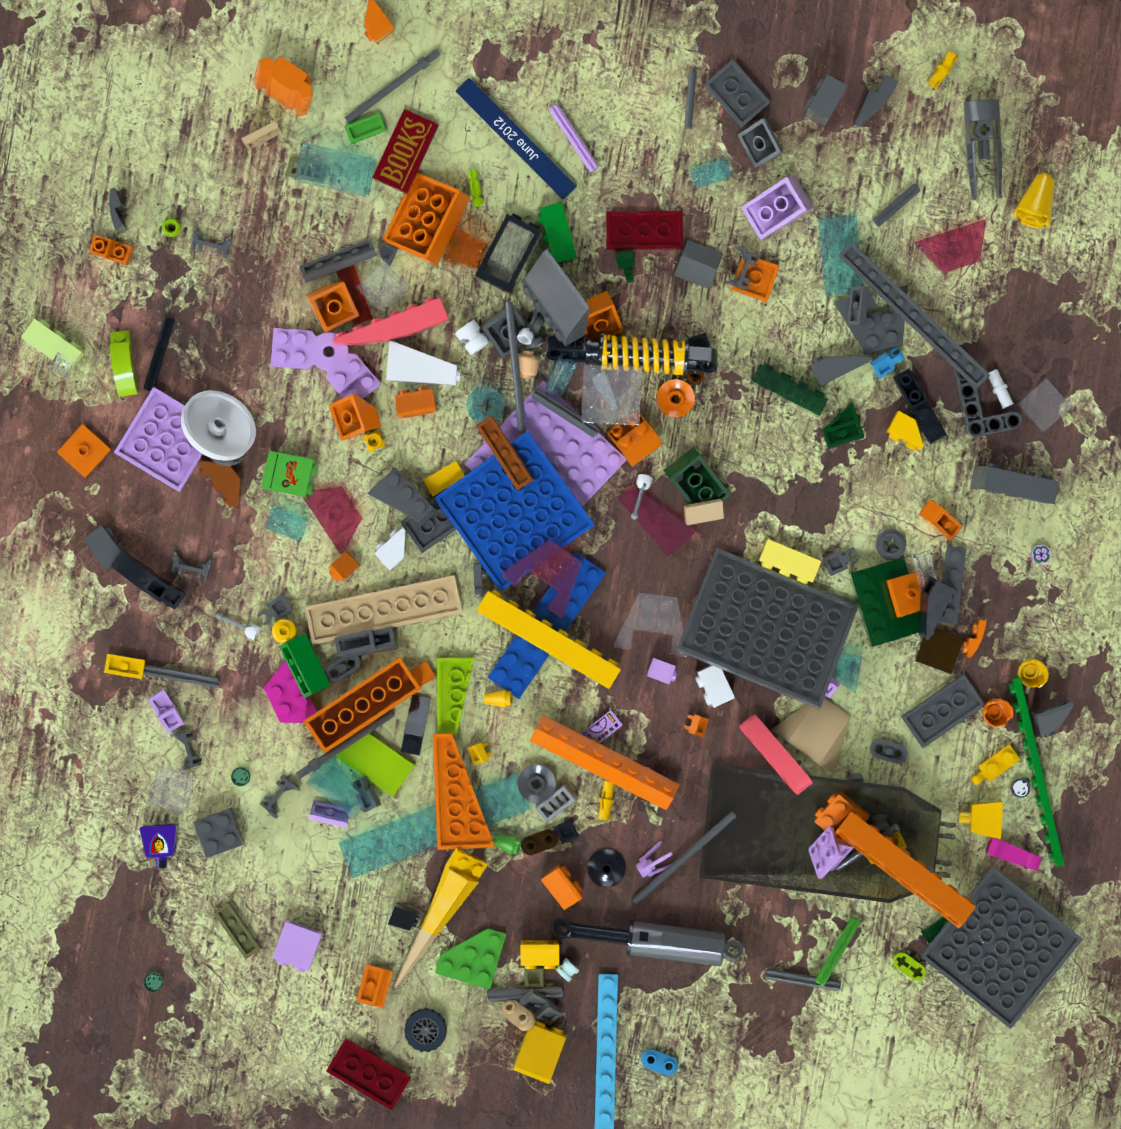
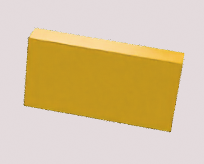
M457 461L423 481L431 495L435 496L465 475Z

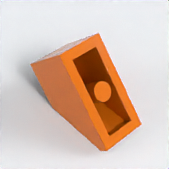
M368 0L364 23L366 31L364 34L370 42L374 40L378 44L392 34L395 29L374 0Z
M929 500L918 514L949 541H952L963 527L943 507L932 500Z

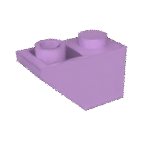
M652 658L646 676L670 684V681H675L678 671L675 670V665Z

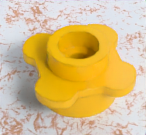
M375 430L370 435H364L363 440L367 443V450L369 452L385 447L380 431Z

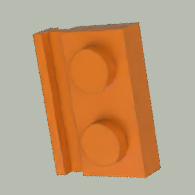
M366 963L356 1002L383 1008L393 970Z

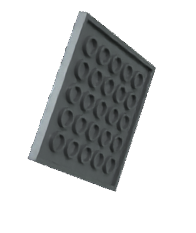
M991 866L967 896L973 901V905L976 908L965 923L958 928L950 921H947L920 957L1011 1029L1083 939Z

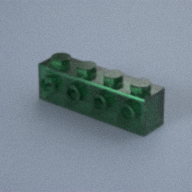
M764 363V365L759 364L750 383L816 417L821 415L828 401L825 398V393L817 389L815 392L808 389L809 385L802 381L794 382L791 380L792 376L781 372V374L775 372V368L767 363Z

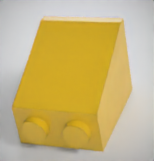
M535 1020L534 1026L526 1031L514 1062L513 1070L550 1084L566 1040V1035L563 1034L564 1031L555 1027L549 1029L545 1027V1023Z

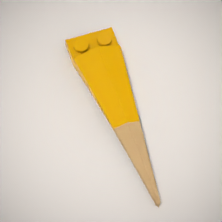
M457 848L445 865L437 890L415 942L393 983L395 988L398 987L479 883L478 879L488 866L485 860Z

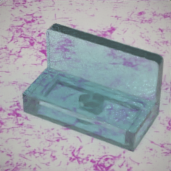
M272 506L265 526L266 529L300 542L309 521Z

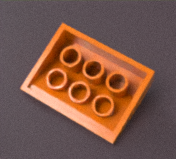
M417 173L408 194H404L382 241L427 263L438 266L470 197L456 188Z

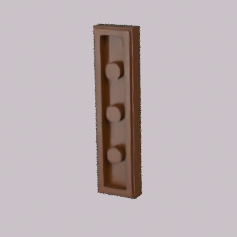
M493 415L477 424L476 427L517 491L532 482V476Z

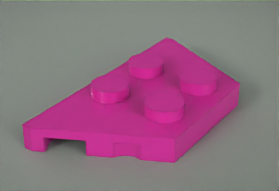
M285 660L266 684L264 690L280 723H304V720L318 711L311 696L303 697Z

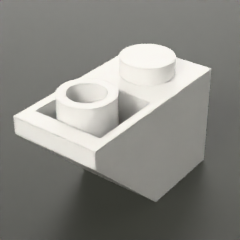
M396 528L389 535L391 539L386 543L383 540L375 547L377 551L374 554L390 571L405 558L406 530L404 528Z

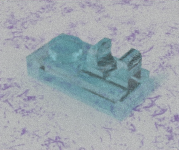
M727 159L689 170L695 189L732 178Z
M558 359L553 372L549 373V376H551L550 380L545 381L547 384L545 388L547 395L563 396L577 366L574 360Z

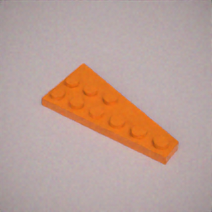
M433 734L437 850L495 847L453 734Z

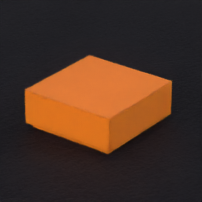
M427 661L410 670L420 687L436 678Z

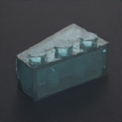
M333 757L322 764L321 768L315 771L306 783L351 818L355 819L366 804Z

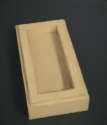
M716 499L684 505L686 525L724 519L723 501Z

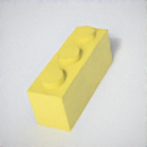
M767 539L758 560L762 562L761 566L770 570L773 567L780 569L779 573L790 577V574L797 577V581L806 585L808 581L813 583L821 564L820 560Z

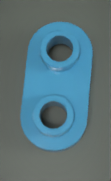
M647 1049L641 1055L643 1066L667 1076L675 1074L678 1070V1062L671 1055L655 1049ZM649 1056L654 1057V1061L652 1063L647 1061V1058ZM671 1063L672 1068L666 1069L665 1065Z

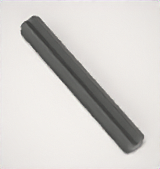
M536 389L532 394V399L593 438L598 434L600 429L541 390Z
M145 665L144 668L145 675L215 688L219 686L220 678L153 665Z
M767 969L765 978L768 980L839 991L841 988V981L828 979L826 984L821 986L815 982L816 976Z
M563 987L489 989L487 997L489 1001L521 999L533 988L547 998L563 997Z

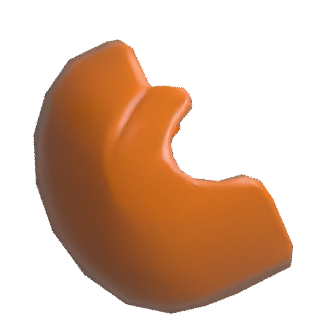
M1001 698L989 700L982 710L985 722L995 728L1005 726L1013 718V707L1009 702Z

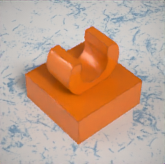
M695 714L694 716L688 715L687 718L691 719L692 722L690 726L684 725V728L689 730L688 733L703 737L709 719Z

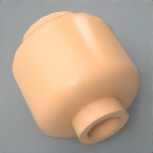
M523 350L522 354H518L520 377L532 379V376H536L538 373L540 359L534 356V352Z

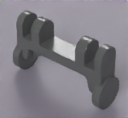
M194 228L191 250L195 249L197 243L198 252H202L203 245L217 248L216 256L219 257L221 251L225 250L223 258H227L229 247L232 243V236L229 235L225 241L215 244L205 241L200 236L198 228Z
M738 247V251L743 256L744 265L741 274L734 280L726 281V284L748 290V287L742 285V283L750 284L751 280L745 278L749 264L757 265V262L751 260V258L759 259V255Z
M175 551L171 573L174 574L176 567H178V575L182 576L183 569L198 572L196 579L201 580L202 573H204V581H207L213 559H209V562L196 567L185 564L180 559L178 551Z
M193 730L170 734V737L177 738L185 745L187 753L185 763L179 769V772L201 765V762L193 764V760L200 759L199 755L191 756L188 742L195 740V737H186V734L193 733Z
M283 775L280 778L285 783L283 784L279 780L276 782L281 789L273 799L267 795L264 797L269 804L266 805L262 801L260 803L276 819L279 817L276 814V802L285 791L292 789L299 791L301 789Z

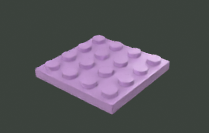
M153 387L114 453L178 492H181L203 454L192 446L183 432L181 414L185 405Z

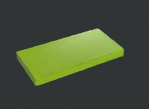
M370 733L335 756L362 776H366L368 780L392 797L415 766Z

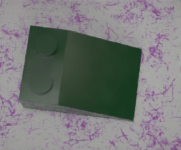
M694 447L663 470L689 504L721 499L724 502L731 496Z

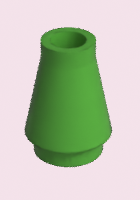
M495 834L493 838L495 846L511 855L518 854L522 842L518 837Z

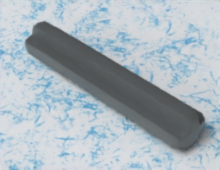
M912 184L873 218L875 225L880 227L920 192L918 185Z

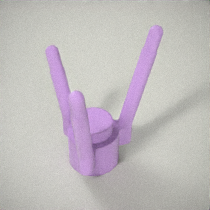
M659 841L643 857L639 858L640 863L636 864V867L643 878L647 875L651 877L670 866L667 865L655 869V865L672 856V852L653 862L651 859L647 860L662 844V841Z

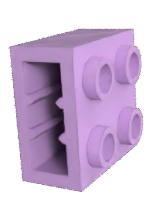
M286 920L273 958L276 959L278 964L286 966L288 963L294 965V969L298 971H309L323 932Z

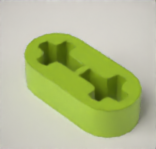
M904 952L894 954L892 962L898 970L915 981H920L925 977L926 970L922 964ZM905 956L904 960L908 963L907 967L904 964L897 965V958ZM912 966L915 969H918L920 967L921 975H916L914 977V972L910 969V967Z

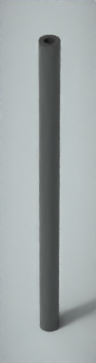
M505 302L520 437L526 433L517 340L512 302Z
M731 811L632 898L633 902L636 905L640 903L732 822L737 815Z

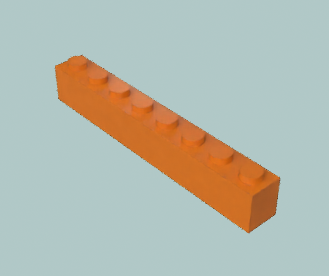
M542 715L529 740L664 810H667L680 785Z
M850 812L835 834L944 918L960 928L976 908L973 905V901L966 896L962 897L958 894V890L951 884L947 885L941 881L942 878L937 873L928 871L924 863L911 858V854L907 850L898 848L890 837L881 835L877 827L864 822V818L860 814Z

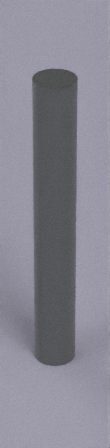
M693 70L689 71L685 129H692L697 72Z

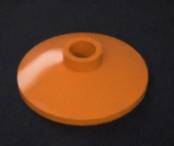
M673 379L662 384L657 392L656 401L663 414L672 418H679L691 411L695 402V395L688 383ZM674 395L679 397V401L676 403L672 401V396Z

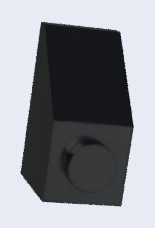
M396 903L388 925L410 931L412 926L416 928L420 918L416 916L418 911Z

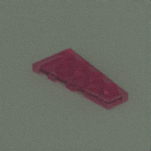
M631 486L617 498L630 514L634 512L639 490ZM642 495L636 521L661 550L669 556L691 537L696 530L686 525V523L646 495Z

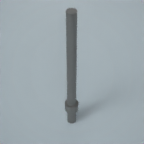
M435 49L426 57H421L417 60L418 63L344 118L348 123H351L421 69L425 70L429 67V63L441 55L440 52Z
M391 710L319 758L312 759L308 762L307 766L296 772V775L301 779L310 772L317 771L321 768L322 764L392 719L394 713Z

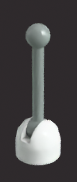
M535 310L528 328H523L518 333L517 339L523 344L529 345L533 340L534 334L531 328L539 313L537 310Z
M639 474L636 484L640 491L634 512L631 514L633 520L638 518V509L643 491L650 488L653 478L648 475Z
M221 612L216 614L218 620L227 621L244 629L249 639L255 641L260 633L261 627L256 624H249L246 627L225 617Z

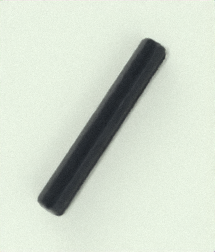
M164 318L143 387L144 390L151 392L152 388L156 386L175 321L173 319Z

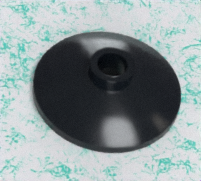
M602 849L591 856L587 870L590 879L596 885L613 887L623 879L626 866L624 859L618 852L611 849ZM608 865L610 871L604 872L603 867Z

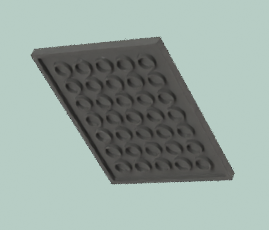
M716 548L676 651L820 709L858 606Z

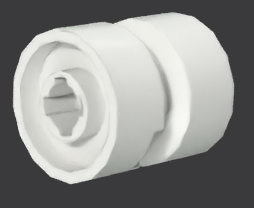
M475 319L455 333L460 342L466 344L465 348L471 356L491 342L485 333L480 332L481 327Z

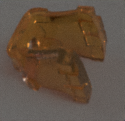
M457 228L448 244L444 262L478 270L488 244L475 239L463 229Z

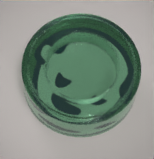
M238 767L231 774V780L237 786H245L251 779V774L245 767Z
M157 972L149 973L144 978V987L150 992L160 990L164 982L163 977Z

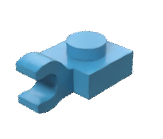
M894 347L890 350L889 355L885 352L870 362L875 375L878 379H881L895 370L894 365L903 361L905 357L898 347Z

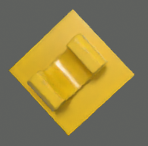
M480 742L467 748L474 765L489 760L488 757L493 754L492 752L486 753L484 747L489 745L487 742L483 744Z

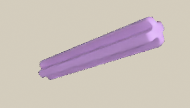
M556 104L551 107V114L590 172L598 168L597 162L559 105Z

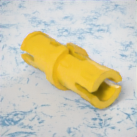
M948 51L940 65L936 66V71L927 84L937 90L943 79L950 74L952 66L959 57L955 53Z
M603 781L597 819L607 821L610 820L611 806L614 804L613 793L615 784L609 781Z

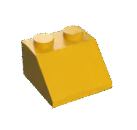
M521 940V966H525V969H536V966H544V969H555V966H559V940Z

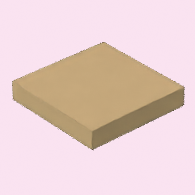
M274 121L241 139L247 149L251 150L282 134V131L277 122Z

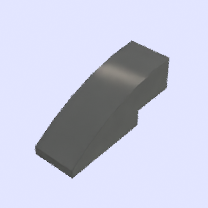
M884 75L877 92L869 90L853 125L854 128H858L866 123L884 106L899 82L898 80Z
M392 627L376 631L370 629L335 638L338 657L368 655L398 649L395 630Z

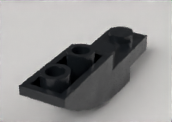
M910 368L895 375L893 380L912 417L916 420L920 431L923 432L930 446L947 437V433L931 408L926 395Z
M123 550L111 564V567L158 602L161 603L162 601L174 610L186 596L184 591L154 573L153 569Z

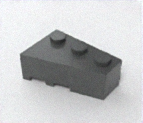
M395 467L367 493L370 497L423 525L437 512Z

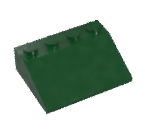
M904 557L848 573L870 647L919 633L920 611L897 618L886 582L887 580L909 574Z

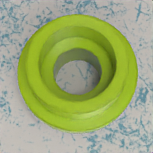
M168 218L162 224V231L168 237H176L181 232V224L175 218ZM171 224L175 225L174 231H169L168 229Z

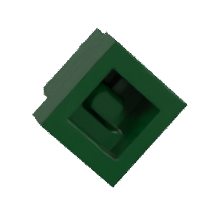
M632 250L615 255L618 269L624 270L627 284L635 282L631 267L635 266Z

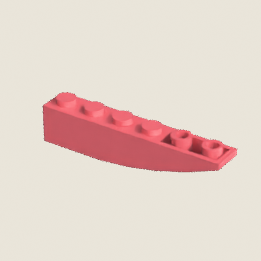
M431 297L424 300V304L420 306L413 304L406 307L407 311L399 313V311L388 314L389 318L384 320L381 317L370 321L371 325L365 327L363 324L352 328L353 332L347 334L345 331L334 335L335 338L332 340V344L366 345L393 341L445 323L448 320V316L441 299Z

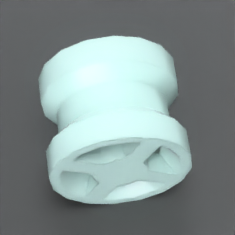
M568 958L563 960L561 966L555 968L568 982L572 980L574 974L580 971Z

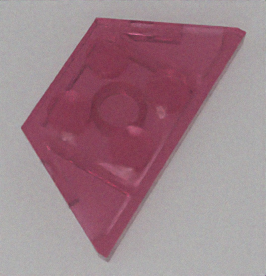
M986 220L914 242V244L936 265L942 274L980 262Z
M342 487L314 490L313 495H310L309 499L304 497L303 499L339 553L343 554L363 518Z

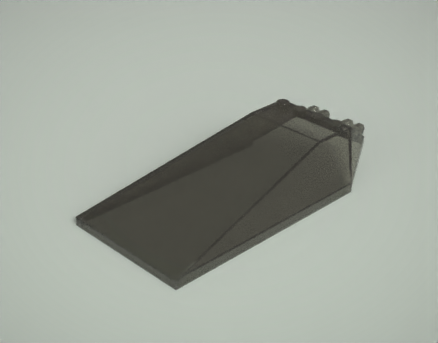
M712 763L704 835L731 811L737 817L703 846L699 878L891 903L913 895L911 891L877 865H871L868 858L864 855L839 872L835 868L833 871H829L822 879L817 877L809 848L825 830L814 822L816 818L814 814L821 806L825 808L828 804V798L833 793L837 794L840 790L870 816L889 813L888 824H890V827L896 823L900 826L901 829L899 831L907 846L905 850L911 854L910 857L915 861L919 860L924 863L926 869L931 873L935 872L940 877L950 878L951 874L948 872H937L936 864L952 866V861L938 860L937 853L939 838L955 839V835L951 833H940V827L954 828L956 823L941 821L942 809L905 787L808 775L813 784L799 795H796L776 771ZM869 816V818H868L865 822H866L868 825H870V824L873 825L872 821L870 820V816ZM853 848L847 856L856 851V849Z

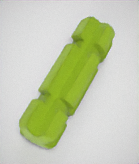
M477 169L468 170L467 174L468 179H470L469 185L471 196L473 197V206L481 207L483 206V199L481 197L480 182L477 179L478 171Z

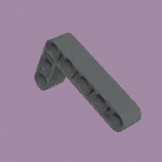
M959 345L969 354L968 348L966 346ZM952 367L964 427L969 437L976 438L1005 432L1021 426L1022 416L1017 412L983 418L977 389L965 378L961 377L958 371ZM964 386L971 388L972 393L970 396L963 394L962 389ZM968 405L975 407L976 412L974 415L967 413L966 408ZM1010 416L1016 417L1017 424L1015 426H1011L1008 423ZM991 420L998 422L996 430L990 428L989 423ZM974 423L980 428L978 434H974L970 430L971 425Z

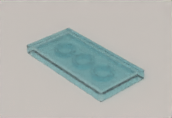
M301 143L294 181L369 197L376 159Z
M857 216L818 219L825 296L850 294L852 286H863V280L838 255L851 242L860 249Z

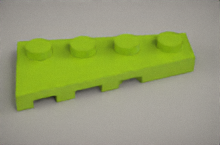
M475 657L436 658L437 734L452 733L457 735Z

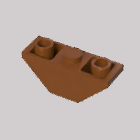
M199 462L198 464L201 466L199 468L200 472L205 478L208 476L213 481L211 483L212 487L218 493L220 491L225 496L223 500L230 508L233 506L237 509L240 506L242 478L232 466H221L215 462Z

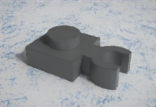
M854 548L848 549L843 556L841 551H838L822 559L830 576L848 569L847 562L855 563L859 560L858 557L855 559L849 557L850 552L855 551Z
M473 564L475 597H483L482 579H486V572L481 567V564Z
M281 594L266 605L269 608L268 611H261L257 616L266 615L268 619L263 625H268L272 617H275L278 621L291 612L293 608L284 595Z
M366 776L353 782L354 788L360 793L356 797L364 813L382 805L374 787L369 788V781Z

